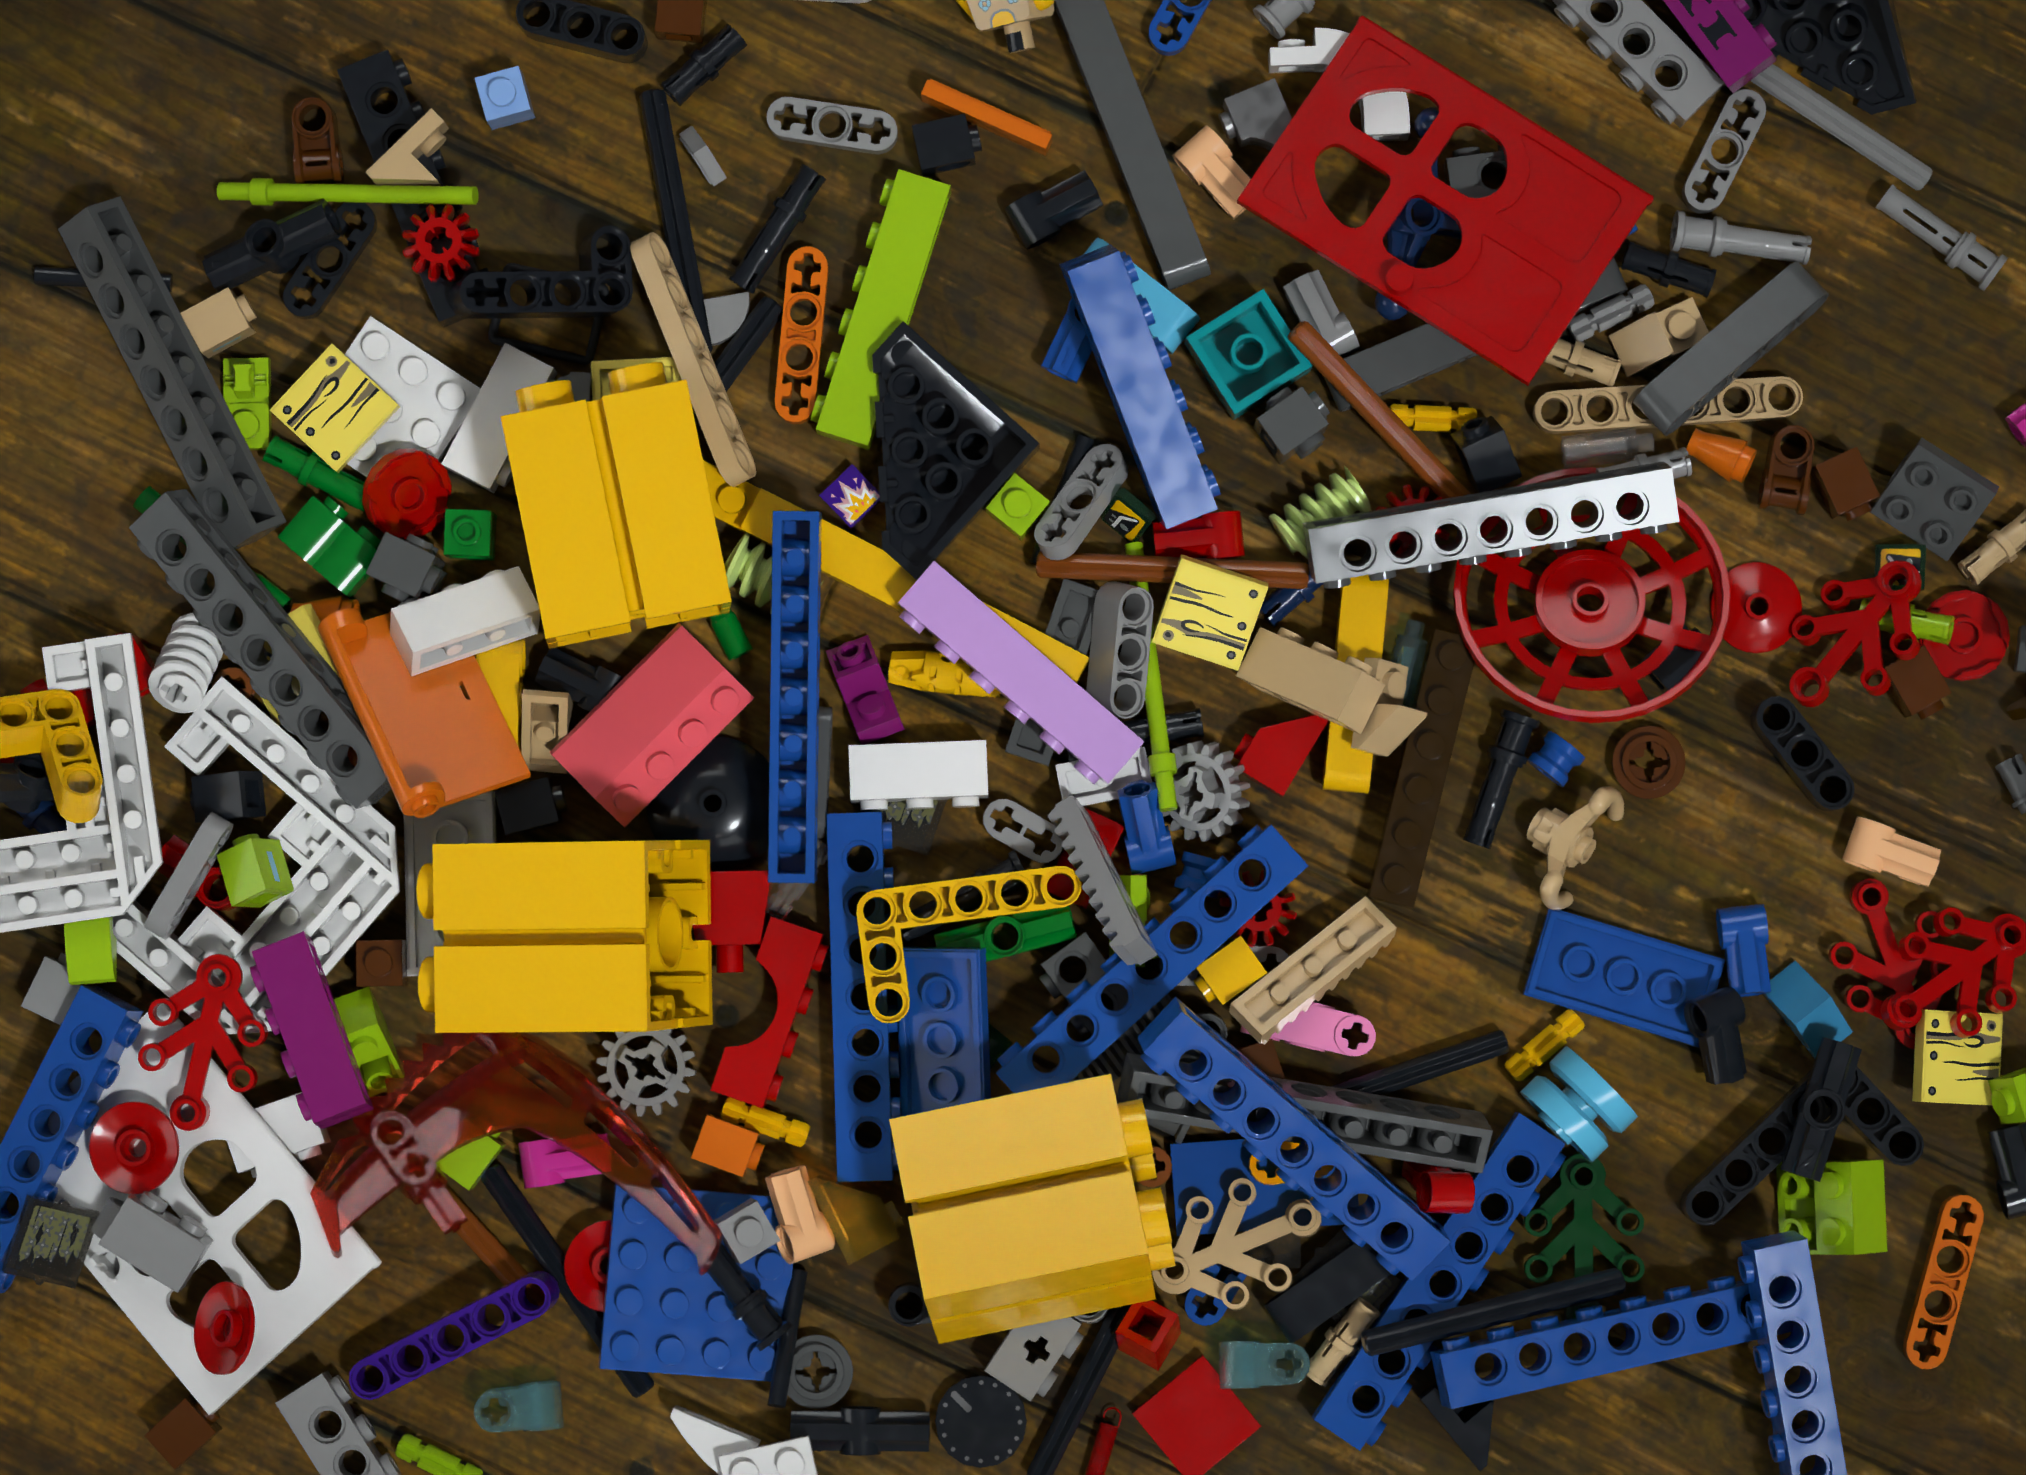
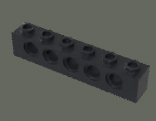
M388 49L337 70L374 163L392 147L397 137L404 135L425 115L420 100L411 103L405 86L412 84V80L403 59L394 61ZM385 93L395 94L398 98V103L392 112L380 114L375 111V103L379 96ZM440 149L429 157L422 154L417 160L438 180L441 186H445L439 172L440 169L446 167ZM391 203L402 232L404 230L418 231L419 228L410 219L413 214L420 216L423 222L429 220L426 212L428 205L435 207L438 217H441L443 208L446 205ZM449 204L454 207L453 220L457 217L456 212L463 209V205ZM445 235L440 240H432L430 244L437 250V254L444 253L442 248L445 247L448 250L452 243ZM406 240L408 246L416 244ZM477 240L467 242V244H472L480 249ZM464 256V259L468 261L472 269L468 273L465 272L463 277L475 272H489L487 267L479 270L474 257ZM429 267L420 273L438 321L443 327L467 319L455 314L450 307L448 300L449 290L456 282L444 280L443 269H441L437 282H431L428 279ZM472 288L466 291L467 297L474 298L476 303L490 297L494 293L493 290L488 294L473 293Z

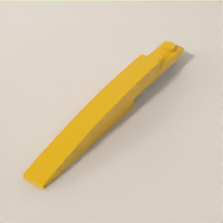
M703 460L714 517L744 533L747 532L751 537L771 547L773 511H806L746 481L732 487L723 479L716 466ZM822 519L821 572L867 597L902 613L904 609L897 603L917 580L884 550ZM983 602L1076 683L1078 682L1090 659L1088 656Z

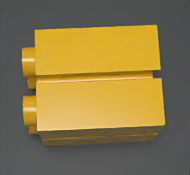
M663 362L638 364L607 373L610 395L602 396L601 399L586 401V399L575 401L570 380L528 386L515 391L519 413L500 416L545 639L549 649L631 633L630 623L633 619L645 617L646 627L651 629L730 612L732 600L687 379L667 383Z
M710 840L432 844L433 863H425L421 867L417 878L416 894L422 916L426 919H433V929L442 930L444 933L443 946H434V956H428L422 961L418 974L419 1000L426 1012L435 1013V1033L648 1032L713 1025L711 940H692L691 934L693 925L711 924Z
M1111 1074L889 1119L905 1203H911L913 1216H908L923 1297L938 1344L1156 1300L1152 1271L1176 1266L1171 1244V1232L1161 1187L1139 1192L1135 1191V1182L1157 1178L1153 1147L1143 1100L1140 1098L1117 1103Z

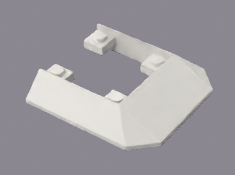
M132 633L42 647L48 690L63 689L70 692L91 688L103 771L100 805L97 815L91 821L73 823L66 820L67 830L0 840V933L124 915L163 864Z
M221 676L203 697L200 707L193 712L164 747L197 776H203L225 749L231 745L297 802L267 836L270 839L280 840L282 850L302 866L291 878L294 891L270 902L243 935L215 910L206 906L179 938L172 933L165 940L144 928L150 912L136 900L124 915L113 916V933L117 938V953L169 998L196 981L198 966L205 958L215 954H225L234 958L239 963L243 973V981L239 991L256 1019L263 1021L267 1026L268 1032L272 1030L265 1010L271 1008V1004L266 991L259 993L253 981L250 967L256 965L252 951L304 931L312 938L325 976H327L400 892L396 827L371 805L356 809L353 805L346 803L336 792V784L327 772L318 768L309 759L306 752L307 749ZM215 969L211 974V980L216 986H222L226 980V975L221 969ZM204 998L183 1010L196 1020L201 1016ZM223 1003L220 1022L228 1034H237L239 1024ZM254 1024L248 1025L245 1033L260 1032L259 1028Z

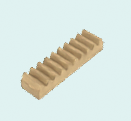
M1365 896L1230 1004L1229 1013L1259 1044L1263 1043L1265 1045L1273 1033H1280L1288 1021L1290 1023L1295 1021L1298 1014L1302 1010L1306 1012L1313 1001L1321 1000L1328 989L1332 991L1342 978L1346 980L1353 969L1361 968L1368 957L1372 959L1382 946L1386 948L1395 936L1397 927Z

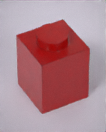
M1152 1300L1132 1304L1115 1331L1118 1349L1159 1371L1181 1334L1179 1315Z

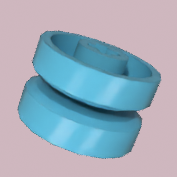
M1565 1046L1549 1062L1551 1072L1565 1088L1561 1091L1548 1078L1537 1075L1520 1093L1539 1113L1538 1117L1565 1144L1572 1145L1587 1160L1593 1162L1609 1146L1607 1137L1593 1120L1597 1118L1611 1131L1622 1133L1638 1116L1627 1102L1587 1062L1568 1046Z

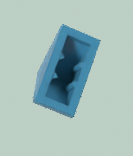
M1796 960L1770 979L1771 992L1763 995L1814 1059L1816 1058L1822 1037L1841 1042L1853 1032L1832 997Z

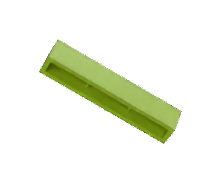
M898 169L895 180L887 178L879 203L886 206V210L881 223L873 222L866 242V248L872 249V254L867 267L859 265L852 291L859 293L854 310L845 309L838 334L845 336L840 353L832 351L824 377L831 379L826 396L818 394L812 411L811 421L817 422L816 432L818 435L870 450L876 431L875 402L880 401L878 374H873L872 355L903 321L908 326L910 324L951 195V185Z

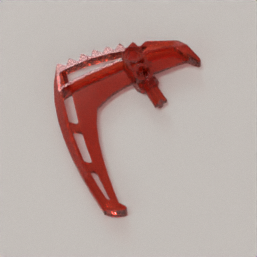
M517 1032L443 1033V1046L423 1043V1060H404L405 1077L386 1078L385 1084L388 1094L386 1096L370 1097L374 1108L372 1110L373 1114L353 1118L358 1135L342 1138L337 1142L310 1193L330 1251L335 1258H340L343 1253L341 1235L366 1212L397 1189L415 1205L423 1204L445 1235L451 1231L454 1234L461 1229V1225L467 1222L468 1218L446 1190L445 1186L448 1179L437 1166V1162L455 1150L478 1139L508 1130L525 1128L564 1147L588 1162L626 1191L697 1256L698 1272L701 1276L711 1267L723 1238L722 1232L671 1163L632 1119L580 1071L547 1048ZM476 1041L493 1054V1056L449 1082L407 1114L403 1115L393 1111L433 1070L471 1042ZM526 1063L573 1099L570 1108L564 1107L516 1071L514 1067ZM588 1113H591L639 1158L637 1167H632L611 1146L584 1124ZM390 1133L403 1135V1138L395 1144H385L381 1141L383 1137ZM362 1146H369L338 1178L332 1187L326 1191L334 1177L353 1154ZM414 1170H419L420 1174L425 1172V1175L417 1178L415 1173L411 1176L410 1173ZM654 1177L657 1178L697 1230V1233L687 1227L652 1187L651 1181Z

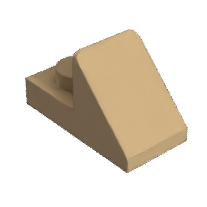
M431 108L366 171V174L376 185L441 186L438 180L417 159L422 154L426 157L431 156L444 144L447 138L443 134L449 129L448 126Z
M1693 297L1658 313H1650L1614 332L1608 338L1617 358L1622 360L1621 366L1626 377H1630L1689 350L1707 335L1709 331Z
M1365 657L1364 663L1373 667L1370 675L1385 684V687L1362 733L1358 734L1353 731L1351 748L1388 757L1426 718L1427 713L1403 706L1409 667L1380 658Z
M523 689L521 754L529 771L567 774V770L549 752L569 733L573 711V702L569 693Z

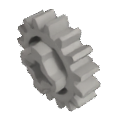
M1202 741L1188 743L1187 746L1184 745L1172 749V753H1175L1177 773L1173 777L1178 809L1162 812L1163 817L1171 815L1173 818L1169 829L1173 832L1185 828V839L1191 840L1200 837L1201 842L1231 833L1230 826L1242 823L1244 820L1237 810L1249 807L1250 805L1247 799L1241 797V791L1250 788V783L1240 782L1238 777L1245 770L1244 765L1233 767L1230 762L1233 759L1234 753L1230 750L1219 754V743L1217 742L1204 745ZM1196 761L1195 766L1189 767L1188 774H1184L1183 772L1186 767ZM1216 808L1221 809L1212 820L1208 821V817L1214 815Z
M673 1029L648 1032H615L618 1038L615 1043L604 1040L602 1045L610 1051L608 1057L597 1058L596 1063L607 1067V1073L597 1078L598 1082H610L612 1086L606 1093V1098L611 1099L619 1095L622 1098L619 1109L625 1111L631 1104H635L637 1116L641 1117L644 1116L647 1106H652L656 1115L663 1114L662 1103L665 1101L674 1108L677 1107L679 1102L675 1096L676 1092L680 1091L688 1094L691 1091V1088L683 1082L685 1076H695L697 1070L686 1067V1061L696 1056L695 1051L683 1052L681 1048L688 1039L686 1035H681L674 1039L671 1036ZM639 1036H654L649 1045L643 1049L635 1050L626 1045L629 1041ZM668 1046H670L675 1054L677 1073L667 1068L664 1054ZM628 1055L639 1059H646L649 1055L654 1056L653 1066L665 1078L651 1074L646 1075L644 1079L638 1076L640 1073L639 1066L635 1065V1061L628 1058ZM617 1060L623 1063L627 1069L629 1080L625 1088L617 1076ZM657 1083L667 1088L659 1096L652 1098L640 1097L648 1085Z

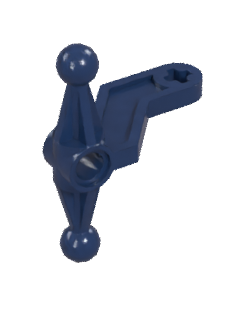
M1429 107L1417 115L1415 131L1420 140L1439 113L1438 108ZM1437 160L1431 168L1432 173L1436 178H1438ZM1414 198L1406 204L1387 232V251L1404 263L1415 267L1427 242L1430 241L1431 234L1461 239V231L1456 221L1449 215L1423 199ZM1412 207H1413V210H1414V219H1413V220H1412V217H1411V209H1412ZM1379 292L1377 293L1375 308L1383 318L1395 321L1408 313V310Z

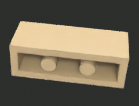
M1260 627L1236 677L1261 692L1361 734L1385 687V684L1370 675L1373 667L1351 656H1348L1345 663L1337 660L1338 652L1315 641L1311 648L1302 645L1305 640L1303 637L1285 628L1280 627L1276 634Z

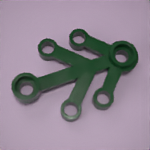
M1580 1153L1568 1157L1560 1169L1561 1185L1539 1208L1532 1209L1524 1217L1523 1225L1525 1230L1533 1236L1540 1237L1546 1235L1551 1230L1552 1218L1572 1200L1574 1218L1539 1254L1532 1255L1525 1261L1524 1273L1526 1277L1536 1283L1547 1281L1552 1275L1553 1266L1573 1245L1574 1278L1593 1273L1594 1245L1617 1270L1622 1271V1265L1626 1260H1635L1638 1264L1637 1273L1631 1277L1624 1274L1623 1276L1627 1282L1638 1281L1645 1271L1642 1259L1636 1255L1628 1254L1593 1219L1592 1199L1615 1218L1617 1230L1627 1236H1634L1642 1231L1644 1227L1642 1214L1636 1209L1628 1208L1604 1185L1606 1172L1598 1158L1590 1162ZM1581 1167H1586L1591 1172V1180L1585 1185H1580L1575 1180V1173ZM1627 1213H1633L1638 1220L1636 1228L1630 1231L1625 1230L1621 1224L1623 1216ZM1534 1214H1542L1546 1219V1225L1541 1231H1533L1529 1225V1220ZM1535 1260H1542L1546 1264V1272L1541 1277H1534L1530 1273V1265ZM1595 1300L1567 1307L1564 1311L1565 1320L1576 1318L1575 1311L1582 1306L1591 1307L1600 1304Z

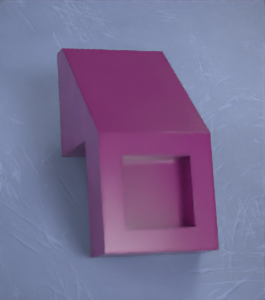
M866 635L827 650L826 654L861 745H866L904 730L869 636Z

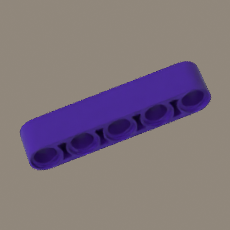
M531 1272L367 1355L352 1367L349 1373V1384L352 1391L362 1399H377L540 1317L552 1308L559 1299L560 1289L558 1282L547 1272ZM527 1284H536L542 1288L545 1294L543 1305H534L528 1301L525 1295ZM487 1304H495L502 1309L504 1313L503 1325H493L486 1319L485 1308ZM448 1324L456 1325L462 1330L464 1335L462 1346H454L446 1339L445 1328ZM407 1345H415L422 1351L424 1356L422 1366H414L407 1361L405 1356ZM367 1365H373L380 1369L383 1374L382 1386H373L367 1381L365 1376Z

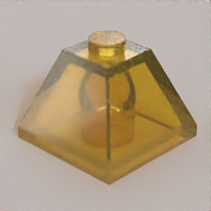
M820 1174L808 1181L848 1265L900 1239L901 1235L898 1228L904 1226V1222L893 1200L885 1204L879 1194L843 1182H837V1180Z

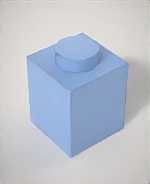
M519 66L475 77L485 118L492 130L535 118L525 78Z

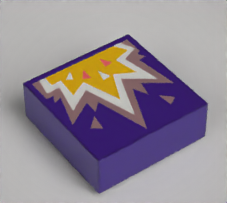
M853 464L819 495L850 529L855 527L880 502L879 491Z

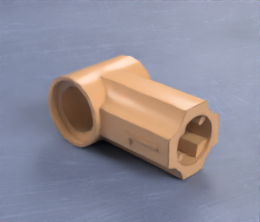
M1205 125L1178 149L1172 157L1189 179L1197 186L1202 185L1234 220L1246 210L1237 204V199L1251 179L1231 158L1233 154L1225 142L1214 130Z
M1857 816L1842 858L1843 861L1865 870L1880 874L1883 871L1900 879L1929 887L1940 861V849L1896 834L1894 828Z
M799 1165L783 1169L765 1177L779 1224L776 1226L775 1232L781 1241L776 1244L786 1263L791 1265L834 1249L835 1237L832 1226L827 1216L818 1209L806 1166Z

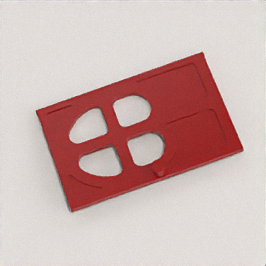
M1362 15L1358 18L1356 26L1238 197L1237 204L1528 386L1647 206L1652 204L1654 196ZM1406 92L1430 99L1437 106L1439 113L1414 151L1408 155H1400L1362 132L1351 123L1349 114L1354 104L1366 96L1377 93ZM1471 126L1494 139L1501 146L1505 154V180L1501 187L1489 196L1482 198L1468 197L1439 180L1432 173L1431 168L1453 134L1460 127ZM1332 147H1338L1385 175L1390 182L1389 188L1366 222L1357 228H1351L1342 224L1325 204L1315 175L1316 161L1325 150ZM1414 198L1423 199L1449 215L1456 221L1461 231V245L1458 251L1449 260L1435 267H1412L1390 254L1383 244V239L1406 204Z

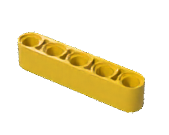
M1368 575L1350 578V585L1340 587L1335 651L1339 653L1337 660L1345 663L1348 656L1365 662V657L1382 659L1389 579L1371 581ZM1328 721L1322 789L1368 794L1373 754L1351 748L1353 731L1331 721Z

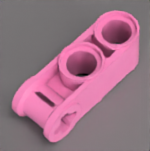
M1312 1002L1306 1012L1302 1010L1295 1021L1292 1023L1288 1021L1282 1031L1278 1034L1276 1032L1273 1033L1270 1039L1275 1041L1285 1040V1043L1321 1052L1326 1050L1347 1056H1361L1372 1049L1376 1039V1032L1372 1023L1362 1016L1335 1010V1007ZM1353 1023L1361 1024V1032L1367 1034L1366 1043H1358L1356 1049L1348 1048V1040L1342 1038L1343 1029H1351ZM1241 1025L1240 1032L1246 1033V1034H1250V1033Z

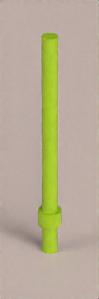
M253 178L250 183L219 182L217 186V197L219 200L250 201L252 205L272 206L275 201L318 202L323 199L327 202L476 205L479 198L476 186L275 183L272 178Z
M1131 542L1125 544L1126 555L1144 556L1143 543ZM1130 582V585L1144 588L1149 592L1148 582ZM1152 621L1151 638H1152V635H1153V632H1154L1153 621ZM1150 642L1145 690V705L1152 755L1148 757L1150 776L1155 777L1159 811L1167 812L1178 809L1173 777L1177 773L1175 753H1170L1157 648L1155 643Z

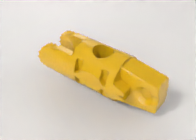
M892 651L888 671V682L891 684L920 691L962 696H988L989 698H996V696L1000 697L1001 694L996 689L988 694L968 676L974 670L962 659L953 664L940 652Z

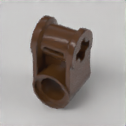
M304 98L295 105L291 118L294 141L293 167L296 183L334 180L336 184H343L344 163L339 142L336 113L325 101L319 98ZM312 109L324 110L326 115L324 126L317 131L306 130L304 126L305 115Z
M1789 425L1776 431L1771 436L1768 443L1765 468L1759 486L1758 509L1765 510L1767 506L1795 509L1797 515L1805 514L1810 494V473L1815 449L1814 439L1806 428L1799 425ZM1785 434L1795 435L1802 443V452L1797 459L1785 457L1780 450V442ZM1775 489L1791 491L1793 494L1776 492Z

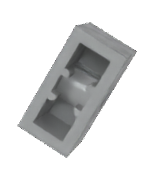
M1068 1317L1010 1329L985 1367V1372L1030 1402L1036 1393L1044 1398L1059 1375L1052 1370L1061 1355L1069 1359L1084 1336L1077 1332L1082 1323L1075 1317ZM1041 1336L1047 1340L1045 1349L1049 1352V1355L1046 1358L1038 1355L1032 1361L1027 1358L1029 1348L1025 1345V1342L1028 1339L1036 1342Z

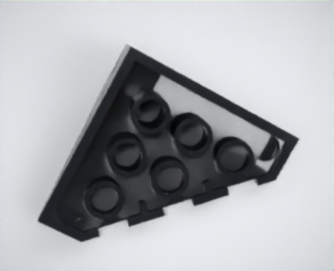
M1745 0L1750 9L1744 13V16L1753 28L1762 23L1777 43L1770 50L1776 58L1780 55L1803 68L1800 74L1830 92L1835 86L1859 100L1856 106L1871 115L1917 102L1893 0Z
M903 321L872 355L873 374H878L880 401L875 402L877 438H882L883 466H878L880 503H885L887 530L881 532L882 549L917 580L931 563L988 506L1014 473L1018 474L1038 452L1040 443Z

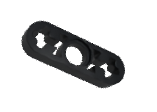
M345 202L335 212L342 229L340 233L342 238L349 228L348 223L344 220L348 214L356 216L360 211L364 212L362 220L367 224L366 228L363 231L354 229L347 239L350 243L356 244L352 251H349L339 240H333L308 252L286 285L283 293L284 304L294 316L300 319H313L319 316L377 230V218L367 204ZM326 248H337L343 255L341 267L331 273L322 271L318 266L319 254ZM309 269H312L319 278L330 283L326 289L318 283L312 291V296L316 299L315 304L312 307L305 304L301 309H298L296 306L299 300L294 294L298 289L302 291L308 290L314 280L305 275Z

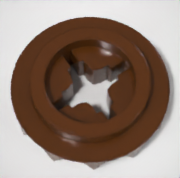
M1642 726L1629 731L1619 740L1615 746L1611 764L1616 781L1630 795L1644 799H1654L1670 793L1677 787L1684 775L1686 761L1684 750L1674 735L1660 727ZM1647 743H1649V750H1652L1653 758H1660V761H1668V765H1660V767L1652 770L1650 783L1647 782L1644 768L1629 765V761H1635L1644 756Z

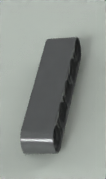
M1798 261L1790 264L1646 385L1634 399V404L1664 436L1673 433L1814 314L1827 300L1829 293Z

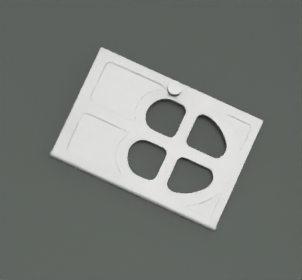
M161 1003L157 1007V1016L163 1021L168 1020L171 1015V1009L167 1004ZM147 1012L138 1022L141 1024L138 1037L129 1048L124 1049L117 1063L120 1065V1071L116 1080L108 1089H104L97 1102L99 1113L95 1121L87 1130H83L76 1144L79 1147L76 1159L66 1171H62L55 1185L58 1188L57 1196L49 1208L90 1217L91 1220L78 1257L207 1414L213 1415L368 1273L380 1266L382 1261L242 1093L230 1088L226 1074L211 1058L203 1097L210 1106L209 1119L204 1126L192 1131H184L174 1125L179 1139V1156L176 1166L170 1177L161 1186L150 1191V1193L165 1200L181 1219L184 1215L189 1216L207 1228L205 1235L212 1238L213 1242L195 1271L207 1260H215L233 1282L241 1285L247 1291L253 1304L255 1332L251 1349L243 1364L236 1371L227 1375L213 1374L202 1365L195 1348V1325L178 1316L170 1305V1296L173 1290L99 1245L101 1239L91 1231L92 1225L110 1197L125 1202L126 1198L131 1195L115 1191L107 1186L98 1177L92 1166L89 1144L93 1128L99 1118L118 1104L144 1102L159 1108L171 1120L170 1107L177 1097L183 1095L194 1043L169 1058L164 1068L157 1071L143 1069L138 1061L140 1049L150 1043H159L185 1027L179 1018L167 1026L155 1025L150 1020ZM151 1048L146 1054V1059L151 1065L156 1066L161 1060V1055L158 1050ZM80 1075L69 1084L70 1090L74 1094L81 1087ZM189 1104L182 1106L180 1111L182 1118L186 1121L193 1120L195 1116L194 1108ZM53 1111L48 1119V1127L55 1135L60 1128L61 1122L58 1114ZM138 1139L134 1144V1152L138 1156H142L146 1151V1144L143 1140ZM211 1140H226L238 1146L254 1165L257 1174L254 1184L219 1216H213L206 1210L191 1192L184 1179V1166L188 1155L198 1145ZM34 1152L30 1154L27 1161L28 1169L32 1175H35L40 1167L39 1158ZM134 1194V1195H136L137 1197L140 1198L142 1194ZM276 1199L283 1201L290 1208L298 1227L301 1242V1261L298 1275L294 1282L283 1290H276L266 1282L237 1247L235 1240L237 1233L269 1203ZM74 1226L75 1232H74L73 1235H72V1242H73V1240H74V1236H75L76 1232L78 1231V1230L75 1228V1226Z

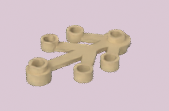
M1245 1178L1236 1179L1229 1186L1228 1194L1230 1200L1211 1246L1195 1253L1193 1251L1202 1226L1213 1218L1214 1207L1211 1201L1203 1196H1196L1188 1201L1186 1205L1187 1220L1175 1248H1172L1175 1262L1183 1265L1184 1273L1179 1279H1171L1167 1276V1268L1152 1271L1154 1281L1166 1293L1182 1294L1193 1288L1222 1300L1229 1309L1240 1310L1248 1304L1250 1299L1247 1287L1238 1281L1226 1284L1201 1271L1216 1264H1221L1264 1282L1274 1292H1283L1292 1283V1274L1287 1266L1280 1263L1270 1265L1243 1253L1290 1233L1298 1237L1312 1236L1321 1226L1322 1215L1309 1200L1299 1199L1287 1207L1284 1216L1236 1235L1247 1206L1255 1201L1257 1195L1256 1188L1250 1180ZM1244 1184L1250 1187L1251 1196L1249 1199L1239 1201L1234 1197V1190L1238 1185ZM1198 1202L1207 1204L1209 1212L1205 1218L1197 1219L1192 1216L1191 1210L1194 1204ZM1300 1209H1307L1312 1214L1310 1223L1305 1226H1300L1294 1221V1215ZM1280 1269L1287 1274V1280L1284 1285L1277 1287L1270 1283L1269 1276L1272 1271ZM1233 1287L1241 1288L1244 1291V1299L1239 1304H1231L1227 1300V1292Z

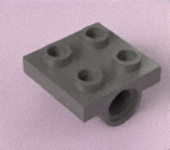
M1921 437L1913 450H1910L1903 458L1887 483L1886 488L1874 503L1870 513L1948 561L1992 501L1999 486Z

